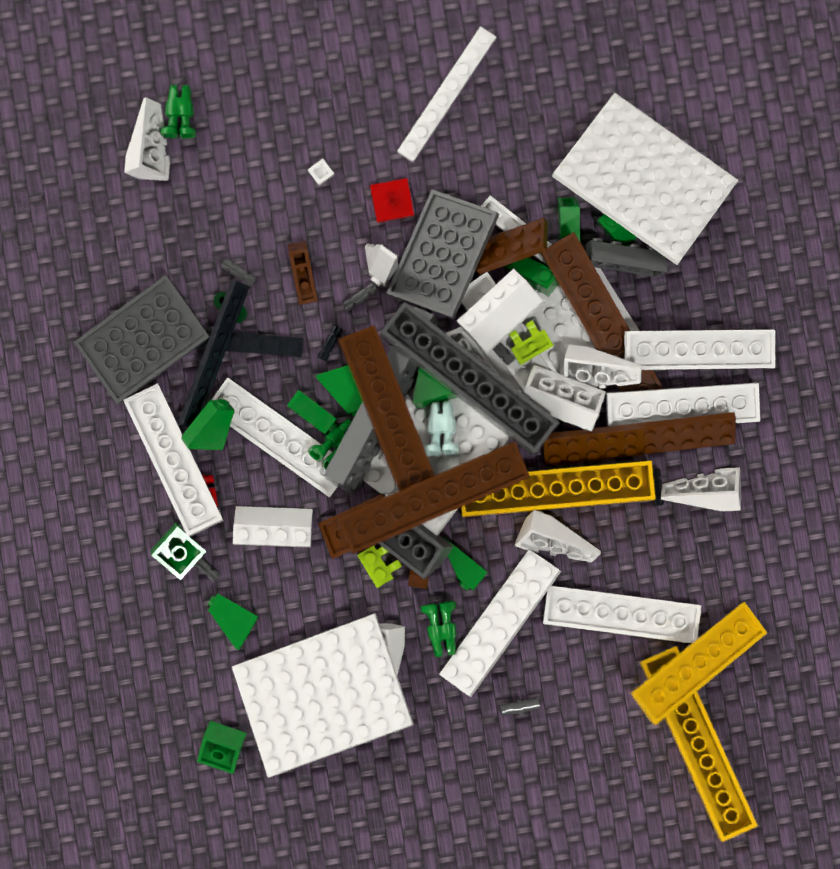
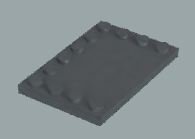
M431 190L387 294L455 319L500 214L482 206Z
M165 275L74 343L113 400L119 405L124 399L130 397L207 341L210 335L172 281Z

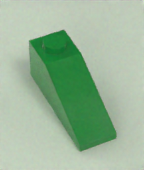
M530 258L502 266L510 272L513 269L517 271L529 285L547 297L558 286V282L551 270Z
M453 545L447 557L457 578L460 580L459 585L467 591L469 589L473 591L487 574V571Z

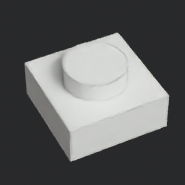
M321 159L308 169V172L319 186L334 176L333 171L324 159Z

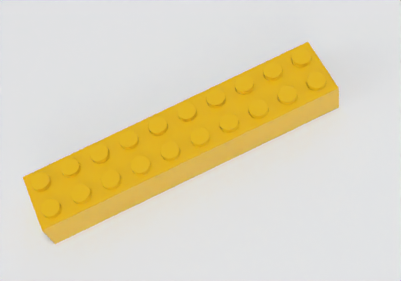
M652 461L528 472L530 478L504 488L499 493L495 492L461 507L462 517L529 512L533 510L541 511L655 500Z
M674 646L639 662L646 678L649 679L679 654L677 646ZM695 692L667 715L665 721L719 840L723 842L758 825L698 692Z

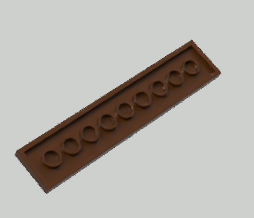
M572 232L547 247V251L541 254L595 349L625 360V331H630L575 232ZM642 370L641 383L617 386L620 392L664 389L653 370Z
M375 325L338 339L398 491L434 476Z
M735 412L593 428L592 431L582 429L551 433L543 443L544 463L547 466L735 444Z
M514 441L336 518L350 552L354 554L530 478Z

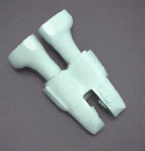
M444 401L442 414L440 403L432 402L430 418L428 420V434L432 435L431 444L424 446L426 455L441 456L442 452L446 456L458 454L459 446L454 443L452 437L456 433V421L452 402ZM444 434V444L441 449L440 435Z

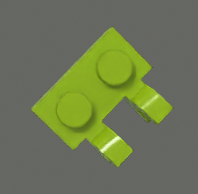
M533 320L525 324V327L531 334L530 338L522 342L516 330L509 334L510 339L515 345L511 348V351L519 365L554 346L546 331L543 329L539 332Z
M373 545L357 556L375 586L379 588L394 578L391 573L401 568L402 564L399 560H396L386 566L381 557L389 551L383 547L377 550Z

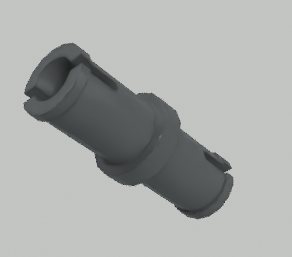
M538 698L524 701L519 699L513 703L500 704L502 717L512 714L523 715V712L540 710Z

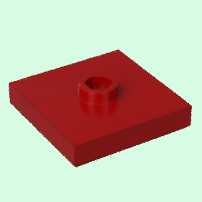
M407 178L370 185L377 223L414 216Z

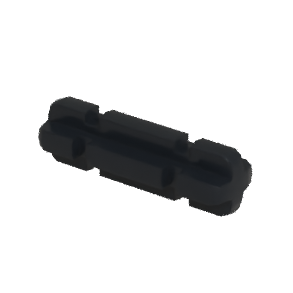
M334 325L332 327L331 334L328 335L322 347L323 350H320L318 358L322 361L328 360L329 353L334 349L338 336L340 337L342 333V328Z
M652 469L655 490L653 506H663L664 500H661V470Z

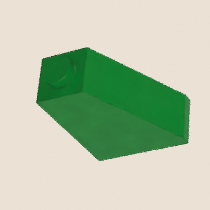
M577 197L558 198L559 240L575 232L580 241V206Z
M348 365L316 375L318 382L348 415L352 414L355 417L362 404V399Z
M419 367L412 402L416 408L430 406L432 402L441 403L458 398Z
M300 390L296 392L287 404L291 411L325 436L337 427V419Z
M210 400L182 435V441L188 449L223 450L235 410L227 400Z
M221 594L213 595L208 602V606H210L208 611L235 649L240 650L259 616Z

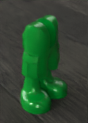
M170 85L168 101L165 105V115L169 118V123L167 127H163L160 130L161 136L178 138L177 119L181 117L180 138L189 139L196 137V130L190 126L189 121L193 117L190 85H182V97H178V86Z
M350 419L345 420L341 425L330 431L325 436V443L313 445L308 450L309 455L314 460L321 461L332 447L336 448L323 461L325 470L328 468L345 436V432L352 423Z
M456 601L439 603L443 621L442 625L438 621L437 604L421 605V612L426 614L430 620L431 625L427 627L435 657H443L442 641L447 643L448 656L455 655V638L457 633L456 624L451 622V613L457 606Z

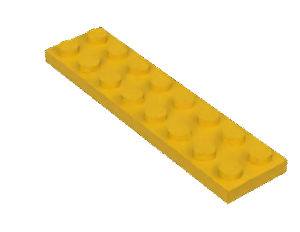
M743 602L631 692V695L652 724L656 725L766 635L767 632L747 604Z

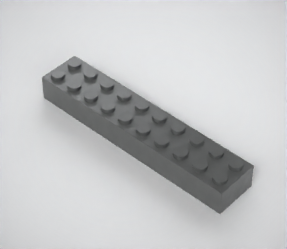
M406 302L402 304L380 332V337L531 455L537 452L559 422Z
M415 306L413 307L443 331V326L433 314ZM392 346L387 357L406 402L409 390L415 386L419 366ZM363 402L323 475L333 485L353 495L360 489L364 475L369 472L373 458L380 451V444Z

